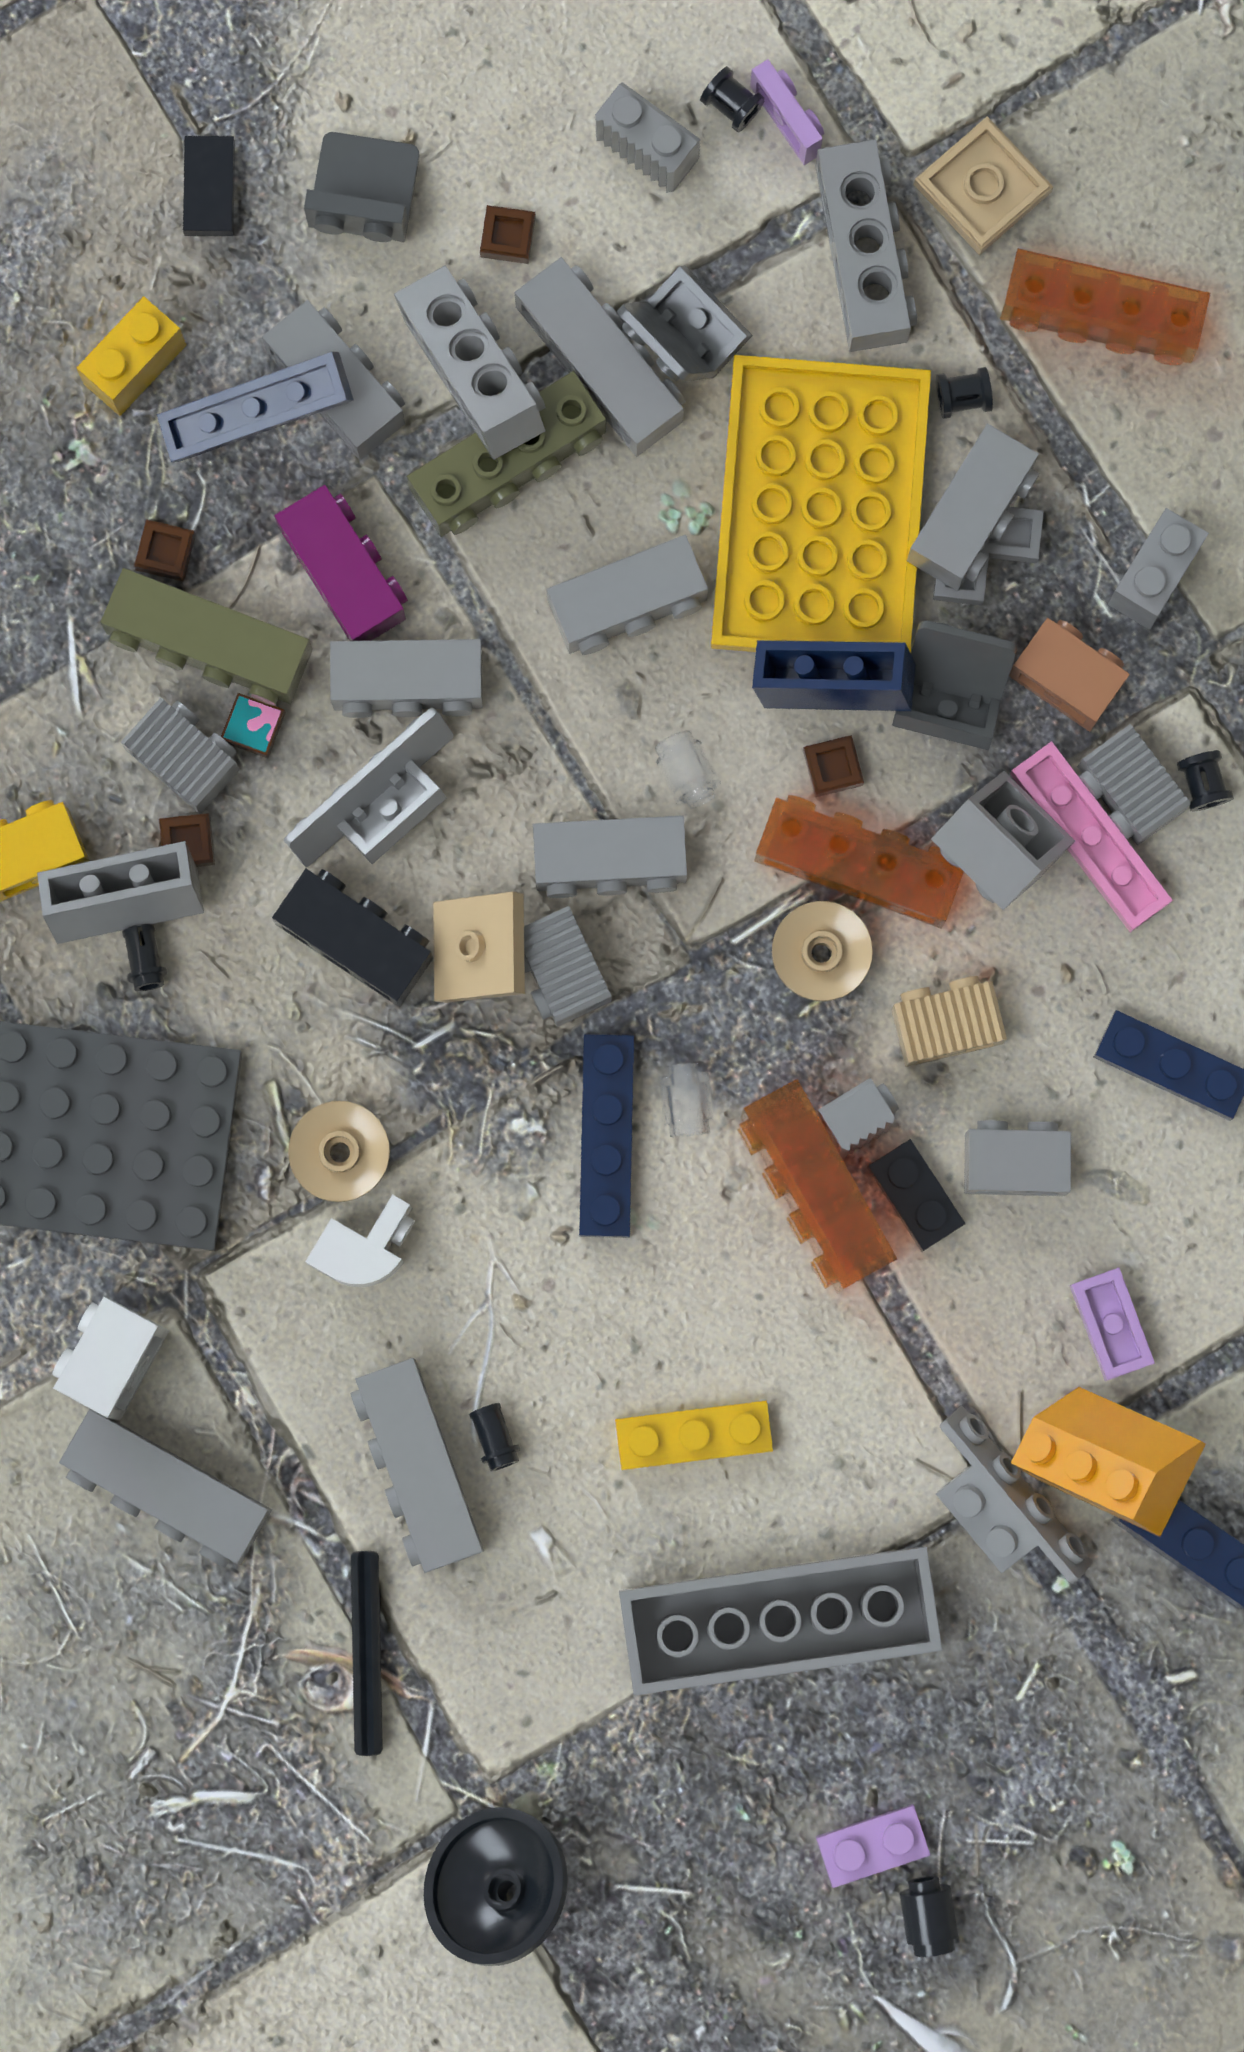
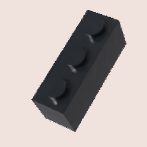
M305 868L272 916L275 925L400 1008L433 960L431 951L425 948L430 941L406 924L401 930H398L386 922L384 919L388 913L368 898L363 897L358 903L344 894L343 891L346 885L329 872L321 869L319 874L316 875Z

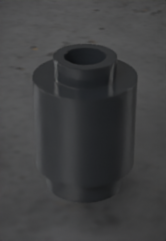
M926 1876L909 1880V1889L899 1893L907 1944L913 1945L914 1955L917 1957H932L953 1952L955 1950L954 1939L958 1937L951 1886L940 1884L939 1877Z

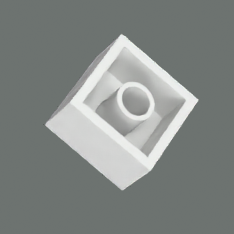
M103 1297L99 1305L92 1302L81 1318L78 1330L83 1332V1335L74 1351L66 1348L59 1358L52 1373L53 1376L58 1378L53 1389L107 1418L121 1420L169 1330L127 1307Z

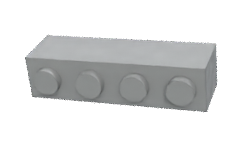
M560 257L515 291L516 308L567 372L570 373L574 370L607 422L632 453L638 457L683 422L684 408L681 405L685 403V400L671 380L667 378L662 382L651 369L654 361L646 348L637 342L631 344L620 330L623 328V322L616 311L608 303L601 306L590 293L594 288L583 270L577 265L570 268L565 260Z
M411 1358L356 1378L359 1390L350 1393L360 1421L370 1419L376 1438L369 1440L368 1445L377 1469L387 1467L393 1486L385 1489V1493L394 1517L397 1518L404 1515L411 1535L403 1537L402 1540L412 1567L421 1564L424 1573L484 1552L416 1360Z
M89 1409L59 1461L61 1465L70 1469L66 1476L68 1480L90 1492H93L96 1485L113 1493L114 1496L110 1501L111 1504L134 1517H137L140 1511L143 1510L158 1519L154 1527L155 1529L178 1542H182L185 1535L203 1544L199 1551L201 1555L225 1568L230 1560L236 1564H241L244 1561L272 1509L115 1420L107 1418L92 1409Z

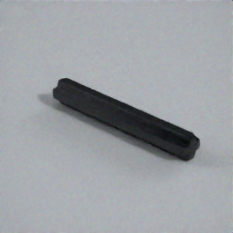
M355 1551L350 1556L354 1752L359 1756H377L383 1750L379 1555L375 1551Z

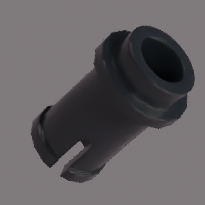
M144 924L141 925L142 931H140L142 946L140 945L137 926H132L122 931L131 973L127 975V980L133 983L135 991H148L160 988L164 985L163 977L167 975L166 968L160 965L154 925Z
M500 1403L491 1404L471 1412L469 1416L473 1420L485 1454L481 1458L482 1463H488L489 1469L492 1472L519 1462L517 1452L520 1451V1447L512 1443L501 1412Z

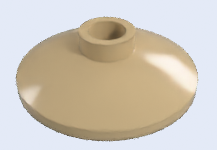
M815 901L797 907L782 920L774 935L772 959L779 978L792 992L809 1000L832 1001L848 995L862 983L872 962L873 948L867 927L852 910L834 902ZM818 945L826 946L830 950L831 957L826 962H817L812 957V949Z
M331 1101L312 1108L298 1121L290 1137L288 1156L295 1178L309 1193L326 1201L347 1202L366 1195L381 1181L389 1163L390 1146L383 1125L372 1112L356 1103ZM338 1144H345L349 1147L350 1155L344 1162H336L331 1157L333 1147Z

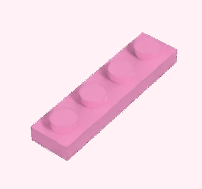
M1052 741L1011 771L1010 775L1015 782L1075 840L1067 850L1130 933L1173 901Z

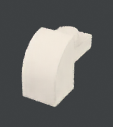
M392 1194L367 1238L331 1218L305 1262L335 1281L347 1286L369 1287L380 1284L392 1277L404 1263L401 1258L389 1252L388 1249L392 1243L400 1247L415 1222V1220L408 1217L413 1208L410 1204Z

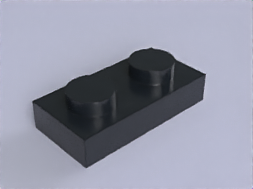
M911 1139L867 1167L921 1252L966 1224Z

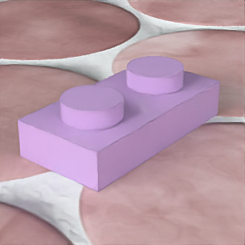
M769 59L752 69L750 88L755 94L760 93L765 97L763 107L800 161L805 165L817 157V150L822 146L823 138L821 136L824 135L823 127L814 112L810 109L804 111L794 96L797 95V91L788 74L782 69L777 72Z
M1120 1268L1070 1285L1105 1381L1155 1364Z
M913 1804L815 1836L832 1888L930 1856Z

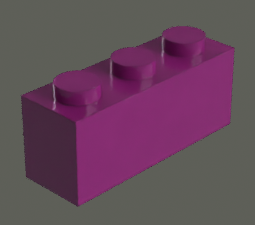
M323 485L274 515L278 529L349 641H372L406 620L404 608L402 607L408 601L405 593L393 575L385 580L379 571L376 563L381 561L382 558L367 534L359 538L353 530L350 522L355 520L356 517L341 493L333 497L326 485Z

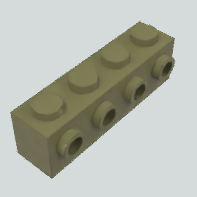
M574 370L539 392L546 407L539 412L545 432L494 460L475 432L406 476L409 490L440 537L450 531L454 535L466 531L478 521L477 514L491 505H494L496 509L507 505L520 494L518 488L534 478L537 482L548 479L562 467L560 462L575 452L579 456L585 455L601 444L603 441L602 435L606 433V418Z
M125 568L120 573L100 622L106 634L111 635L109 642L117 647L130 652H137L139 647L157 653L155 659L166 666L177 670H183L185 664L203 671L201 677L225 688H229L231 682L250 689L248 692L250 697L272 706H276L278 700L291 705L313 651L308 638Z

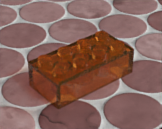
M798 1079L743 1108L740 1116L742 1123L738 1124L737 1132L749 1154L752 1156L759 1152L767 1167L763 1169L764 1172L761 1175L774 1199L777 1200L784 1197L792 1211L788 1214L786 1220L800 1245L808 1241L812 1247L816 1258L810 1263L824 1289L833 1285L836 1293L839 1294L892 1265L897 1260L894 1251Z

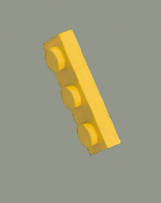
M767 1401L615 1419L621 1470L773 1452Z

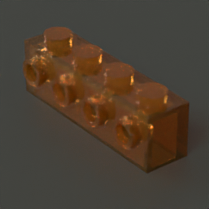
M1017 248L1000 319L1010 321L1009 325L1020 331L1036 332L1040 328L1057 332L1059 338L1068 342L1085 343L1086 340H1092L1106 344L1105 347L1115 353L1133 354L1135 351L1154 355V359L1160 363L1177 366L1183 364V362L1191 363L1198 350L1211 293Z
M788 795L785 801L776 797L757 848L754 862L937 928H943L964 871L946 861L939 847L929 846L928 851L909 845L911 839L896 831L882 829L881 834H877L863 829V821L854 816L835 812L834 817H830L816 812V805L804 798Z

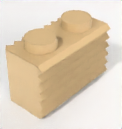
M970 976L950 982V991L931 995L930 988L925 987L900 994L902 1002L894 1004L891 1010L905 1067L1004 1044L1007 1037L993 981L980 983L978 976Z

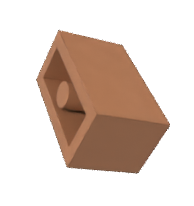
M1047 617L1013 665L1009 677L1090 732L1130 674L1122 669L1124 663L1115 654L1104 648H1100L1097 652L1081 641L1083 635L1074 626L1063 620L1055 623Z

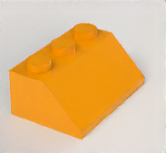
M1078 1387L1033 1417L1011 1464L1051 1487L1161 1537L1206 1444L1201 1440Z

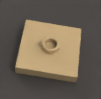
M988 116L914 180V186L979 255L1053 190V186Z
M505 892L433 902L434 1001L449 1003L525 994L524 894Z

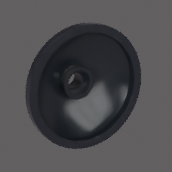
M505 1807L488 1808L475 1812L459 1821L445 1834L437 1845L425 1875L424 1907L429 1925L438 1941L458 1958L482 1966L509 1964L533 1952L554 1929L566 1900L568 1875L562 1848L554 1834L545 1824L520 1810ZM515 1885V1895L508 1901L507 1892L511 1886Z

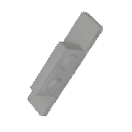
M430 708L422 716L414 719L404 732L382 751L377 752L369 760L368 764L350 780L336 788L332 795L313 813L296 824L294 829L284 838V842L305 867L310 866L343 836L373 864L446 799L442 790L420 769L454 736L441 715L434 708Z
M963 1406L957 1408L940 1424V1428L970 1463V1466L942 1487L936 1495L1001 1573L1035 1547L1039 1546L1070 1584L1075 1583L1092 1565V1560L1088 1556L1084 1543L1075 1534L1069 1533L1054 1516V1510L1050 1502L1043 1495L1035 1493L1021 1476V1470L1011 1464L1013 1458L1002 1453L988 1437V1431L984 1423L977 1416L969 1414Z

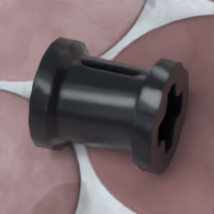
M726 66L707 85L700 97V101L705 106L712 104L732 121V128L736 132H740L757 115L765 102V97L760 93L753 95L733 78V70Z
M986 367L978 368L975 374L947 378L944 373L936 375L937 399L943 419L951 418L952 412L981 408L984 412L992 411V388Z
M1219 750L1203 752L1177 762L1178 771L1185 773L1192 797L1191 804L1189 805L1192 812L1213 808L1234 799L1232 791L1226 790L1218 763L1222 759ZM1202 771L1206 773V777L1210 787L1208 791L1205 790L1202 781Z

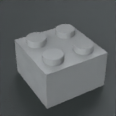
M1005 771L972 795L931 838L940 848V852L945 860L951 865L961 868L976 883L979 893L988 901L996 903L1002 910L1007 908L1038 881L1075 842Z

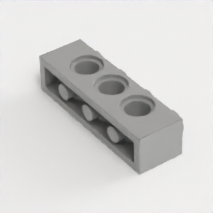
M876 139L820 148L817 150L815 167L849 352L907 343L911 326L917 325V313L913 296L905 297L902 279L908 278V263L904 248L896 250L893 232L900 231V222L896 202H887L885 185L891 184L887 155L879 156ZM853 191H862L871 198V202L865 206H856L851 204L846 196ZM864 237L872 238L879 244L880 249L874 253H864L856 247L855 242ZM878 284L888 291L889 296L879 301L872 300L865 295L863 289L868 285Z
M445 265L394 293L404 322L493 460L545 432L539 412L546 407L540 393L532 382L524 385L519 378V375L523 372L517 358L509 347L501 350L496 343L500 339L498 331L486 312L479 316L473 308L478 304L464 278L456 282Z

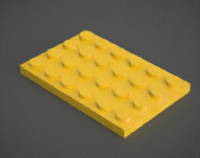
M734 355L711 649L756 652L757 640L906 643L911 653L917 567L907 562V558L920 530L931 370Z

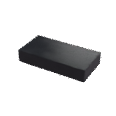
M185 136L184 236H234V136Z

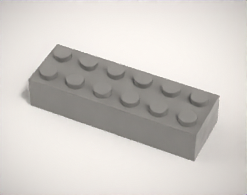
M915 1547L619 1590L634 1696L942 1651L927 1547Z

